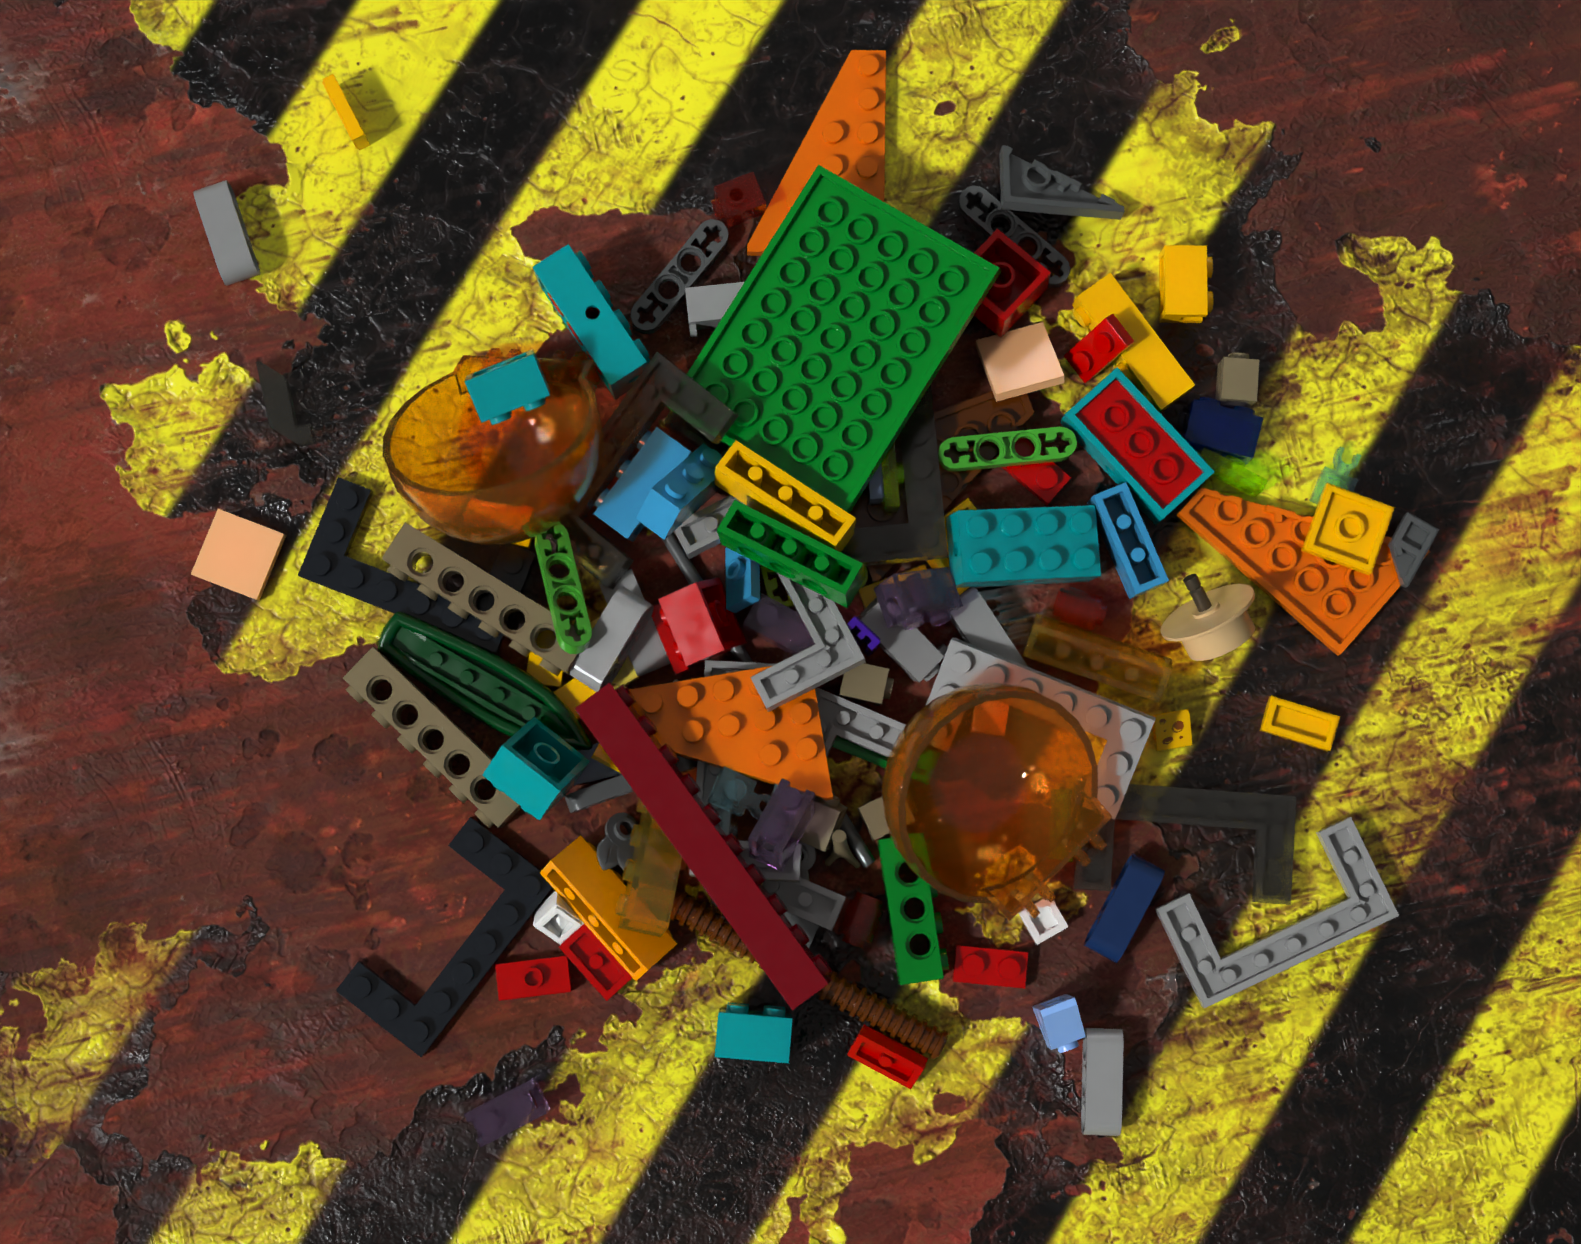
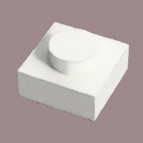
M1051 895L1018 912L1036 945L1068 928Z

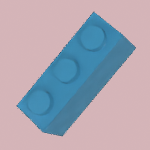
M658 427L653 432L647 431L637 445L639 452L632 461L628 459L621 465L616 473L618 480L611 490L606 488L595 502V506L598 508L593 514L632 542H634L645 526L635 518L651 488L692 454L691 451Z
M703 443L651 488L635 519L665 540L716 494L719 487L715 485V466L722 459V456L716 450L709 448Z
M1122 483L1093 495L1087 503L1088 505H1095L1098 529L1129 600L1167 583L1169 579L1127 483Z

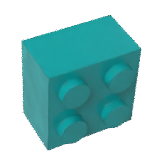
M534 349L469 374L464 381L481 423L490 420L491 425L511 418L512 410L524 406L525 411L538 408L546 404L545 397L550 396V388Z
M533 717L501 746L482 776L489 780L497 790L504 792L519 804L525 812L533 815L540 821L571 790L590 763V760L537 718Z
M728 1002L727 1008H720L718 1012L715 1057L789 1063L792 1014H786V1009L783 1006L764 1005L763 1011H751L747 1003Z

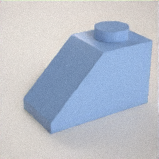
M1063 994L1032 1006L1049 1049L1057 1048L1059 1053H1063L1078 1047V1040L1086 1037L1075 997Z

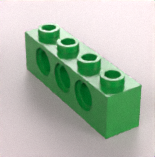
M737 500L733 501L717 528L721 545L846 608H849L865 580L863 563Z
M922 833L877 840L898 983L904 985L944 979L943 970H949L946 948L939 949L937 934L943 933L941 913L934 912L932 898L938 897L935 876L928 877L926 862L932 861L930 841H923ZM907 861L914 863L918 868V876L911 883L902 881L898 874L901 864ZM913 897L920 899L924 906L922 915L916 919H910L904 912L905 902ZM916 934H924L929 940L928 950L921 955L912 953L909 947L910 939Z

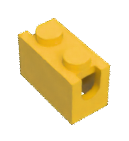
M1164 245L1159 253V323H1202L1203 317H1206L1208 312H1212L1213 292L1207 289V278L1212 277L1213 259L1212 257H1207V246Z

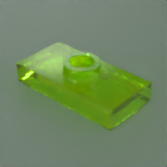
M894 442L881 463L884 488L883 506L886 512L899 510L898 484L904 483L903 462H896Z
M1205 447L1198 453L1215 471L1211 476L1252 497L1260 494L1268 482L1267 479L1245 468L1246 464L1238 458L1229 455L1224 458Z

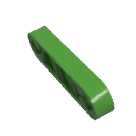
M1066 427L958 436L948 438L942 442L937 458L939 464L944 469L954 472L1058 462L1068 459L1074 453L1077 447V439L1075 434ZM1057 435H1061L1063 441L1069 442V445L1064 448L1063 453H1059L1057 447H1046L1044 450L1046 455H1040L1042 444L1039 436L1045 437L1043 444L1054 442ZM1027 438L1033 442L1035 449L1031 456L1022 457L1018 455L1015 450V442L1018 439ZM987 441L995 443L999 448V456L994 460L984 459L979 452L981 444ZM968 443H974L973 457L975 462H969L970 455L960 456L958 463H952L950 457L944 456V453L949 452L950 446H956V450L962 452L969 450Z
M547 521L542 523L537 529L535 549L557 642L565 652L579 654L588 648L592 636V628L568 531L559 522ZM547 534H552L554 539H558L556 553L551 554L552 547L551 542L546 539ZM555 564H562L568 569L569 575L564 578H556L550 573L549 568ZM562 596L572 597L576 601L577 607L572 610H563L558 606L557 599ZM575 620L574 628L576 634L581 635L578 642L574 641L572 636H568L570 621Z

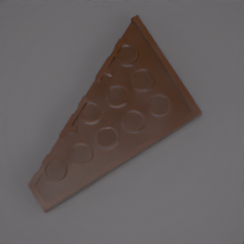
M993 391L905 424L881 463L884 488L883 502L881 504L869 505L866 487L850 512L856 518L854 535L872 584L880 581L913 546L912 540L928 529L983 470L954 472L944 469L939 464L937 458L942 442L951 437L1019 431L1035 413L1027 394L996 402ZM987 441L980 445L979 452L984 459L992 460L998 454L999 448L995 443ZM968 443L969 450L962 452L957 451L956 446H950L949 452L944 453V456L950 457L952 463H958L960 456L970 455L969 462H975L973 457L974 443Z

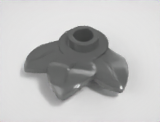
M627 813L614 814L607 820L605 837L597 846V858L602 870L611 869L619 864L624 872L637 882H641L647 875L650 868V858L656 859L665 855L664 845L659 836L652 829L639 826L636 819ZM620 825L627 829L628 835H624L620 831Z

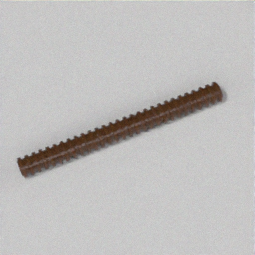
M664 880L658 884L648 903L650 910L653 911L656 908L659 910L660 915H669V920H679L680 926L686 924L689 926L688 930L692 932L694 929L699 931V936L703 937L704 934L709 936L708 940L710 942L714 940L720 942L718 946L721 948L725 945L729 947V952L737 951L740 958L744 956L750 958L748 962L751 964L754 961L757 962L725 916L717 913V908H707L706 902L703 901L702 904L696 902V897L693 896L691 899L687 897V892H677L678 888L676 886L670 888L667 886L668 882ZM835 971L828 974L832 981L815 993L819 995V1000H828L830 1006L838 1005L839 1011H849V1016H858L859 1021L862 1023L865 1020L868 1021L869 1027L874 1028L877 1026L879 1027V1032H888L890 1038L894 1039L895 1036L900 1038L899 1043L904 1044L907 1042L909 1043V1048L913 1050L915 1047L920 1049V1054H930L929 1059L931 1060L939 1057L947 1042L948 1031L942 1030L940 1032L935 1024L929 1026L927 1025V1020H917L918 1015L912 1014L910 1016L905 1008L899 1010L897 1009V1004H887L888 1000L886 998L880 1000L875 992L869 994L867 993V988H857L856 982L848 983L845 976L839 978Z

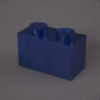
M1200 397V400L1194 399L1188 406L1181 436L1195 451L1243 464L1250 462L1254 458L1264 417L1254 415L1255 411L1247 407L1235 406L1234 409L1220 406L1221 402L1213 398Z

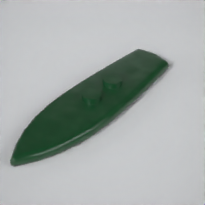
M397 611L383 628L378 643V651L432 691L478 721L512 737L535 717L574 749H592L593 744L570 709L549 688L509 661L457 635L402 611Z

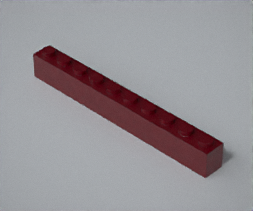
M609 682L575 708L576 712L784 1000L794 1010L832 981L828 976L832 972L830 966L819 953L816 956L812 954L806 945L810 940L798 923L793 926L784 915L788 909L776 893L770 896L762 885L766 881L762 872L754 863L750 865L746 863L740 854L744 849L738 839L732 833L726 835L719 825L722 821L721 816L710 803L705 806L698 797L697 793L701 791L698 784L690 774L687 773L683 776L675 764L679 762L678 757L668 744L661 746L654 736L658 732L657 728L646 714L640 717L632 706L636 700L624 684L619 687L616 683Z

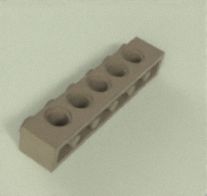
M406 522L403 524L382 557L390 565L387 569L389 573L404 582L408 577L420 583L417 590L434 601L440 595L451 602L448 609L465 620L469 614L479 619L481 623L478 628L494 638H497L500 633L512 640L509 647L525 657L530 652L542 658L539 665L554 675L558 676L560 671L568 675L570 674L571 666L578 654H569L562 650L557 642V637L555 644L551 648L542 649L537 644V638L541 632L550 630L555 633L549 610ZM423 556H431L433 559L431 570L427 573H418L416 570L417 561ZM455 574L462 575L464 579L463 587L457 592H449L446 588L448 578ZM484 593L493 594L495 601L492 608L487 611L478 610L476 605L478 597ZM513 612H522L525 615V623L518 630H511L507 626V618ZM570 624L568 636H572L574 641H580L581 635H577L574 626Z
M372 647L343 677L349 684L345 690L360 704L366 700L375 709L371 715L384 728L387 729L392 725L401 734L397 740L409 752L413 754L418 750L427 759L423 765L435 777L439 778L443 774L452 783L448 789L461 802L465 803L469 799L478 808L474 814L487 827L491 828L495 824L498 828H503L521 809L519 804L497 789L491 799L483 800L480 798L478 787L481 782L487 780L482 774L492 761V758L389 659L380 653L378 649ZM382 682H389L392 686L391 696L384 701H379L375 694L377 686ZM414 706L418 711V718L415 723L406 726L401 720V713L406 707ZM433 731H440L444 736L443 745L437 750H430L426 742L428 735ZM460 755L467 756L470 761L469 770L463 775H456L452 769L454 759Z

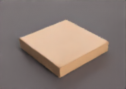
M1043 322L1007 331L1001 338L996 334L976 340V349L996 402L1065 383L1064 373Z
M218 509L191 575L260 601L286 535Z

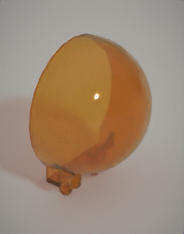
M491 348L486 356L463 355L453 372L425 386L406 401L390 420L383 436L382 455L393 484L407 506L432 528L455 539L481 545H505L525 541L541 535L565 519L578 506L593 483L603 446L601 414L594 393L600 382L594 360H588V355L585 351H576L572 359H567L565 351L559 350L555 351L551 358H537L550 388V396L545 397L546 404L530 411H525L524 406L512 410L511 418L495 425H491L490 420L481 423L464 381L469 374L522 354L520 349H511L506 357H503V352H501L500 348Z
M986 682L962 686L939 696L913 715L898 734L888 755L882 781L883 813L891 840L908 867L932 888L944 895L963 902L991 904L1009 921L1022 908L1035 919L1040 914V911H1038V907L1031 899L1037 893L1048 902H1052L1056 898L1055 894L1046 884L1069 860L1074 857L1080 864L1086 867L1091 860L1081 848L1087 842L1101 851L1107 846L1097 832L1112 816L1097 799L1098 771L1091 741L1079 721L1060 703L1030 688L1015 684Z

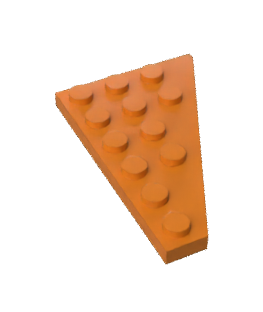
M886 50L850 51L747 244L748 256L762 255L818 165L884 202Z
M1201 487L1176 516L1337 656L1345 651L1401 586L1388 546L1391 540L1390 537H1384L1372 574L1366 575L1301 551L1313 519L1312 516L1298 515L1293 511L1242 500L1243 498L1237 496H1227L1220 494L1218 491Z
M771 666L629 689L636 700L632 706L640 717L643 714L649 717L658 731L654 734L661 746L668 744L676 755L694 761L705 762L714 767L738 772L763 782L781 785L796 792H804L823 798L826 801L833 800L815 689L770 712L767 711L751 677Z

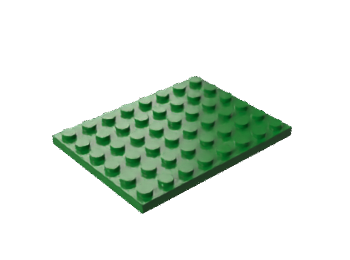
M818 165L666 407L730 447L737 440L850 514L998 278L1001 270L996 265Z

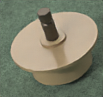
M1197 574L1188 575L1183 581L1190 591L1192 600L1172 612L1163 622L1160 629L1165 640L1181 641L1190 659L1204 661L1217 658L1241 646L1254 633L1255 625L1247 609L1254 601L1255 592L1247 584L1226 585L1205 592Z

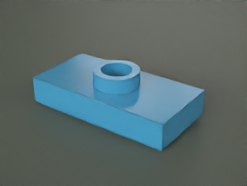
M726 547V609L737 613L760 600V565Z

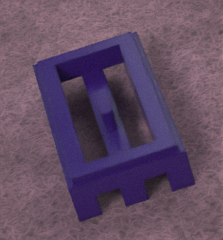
M854 616L847 623L850 632L856 635L855 641L859 647L863 643L867 645L864 653L870 657L879 647L881 639L858 617Z

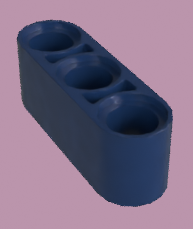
M1132 853L1124 864L1085 939L1084 946L1117 963L1124 954L1164 877L1165 870Z

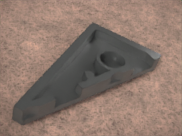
M1002 145L999 153L1001 210L1121 220L1124 214V206L1116 203L1114 199L1104 194L1098 198L1080 189L1082 183L1058 171L1048 169L1045 164L1035 159L1031 164L1011 154L1013 148Z

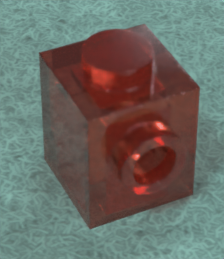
M754 172L714 186L715 198L710 200L717 220L723 218L727 228L765 213L766 202Z

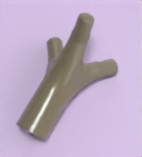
M843 830L834 831L832 834L833 849L825 860V865L830 866L836 859L844 858L856 869L859 868L861 863L850 851L846 833Z

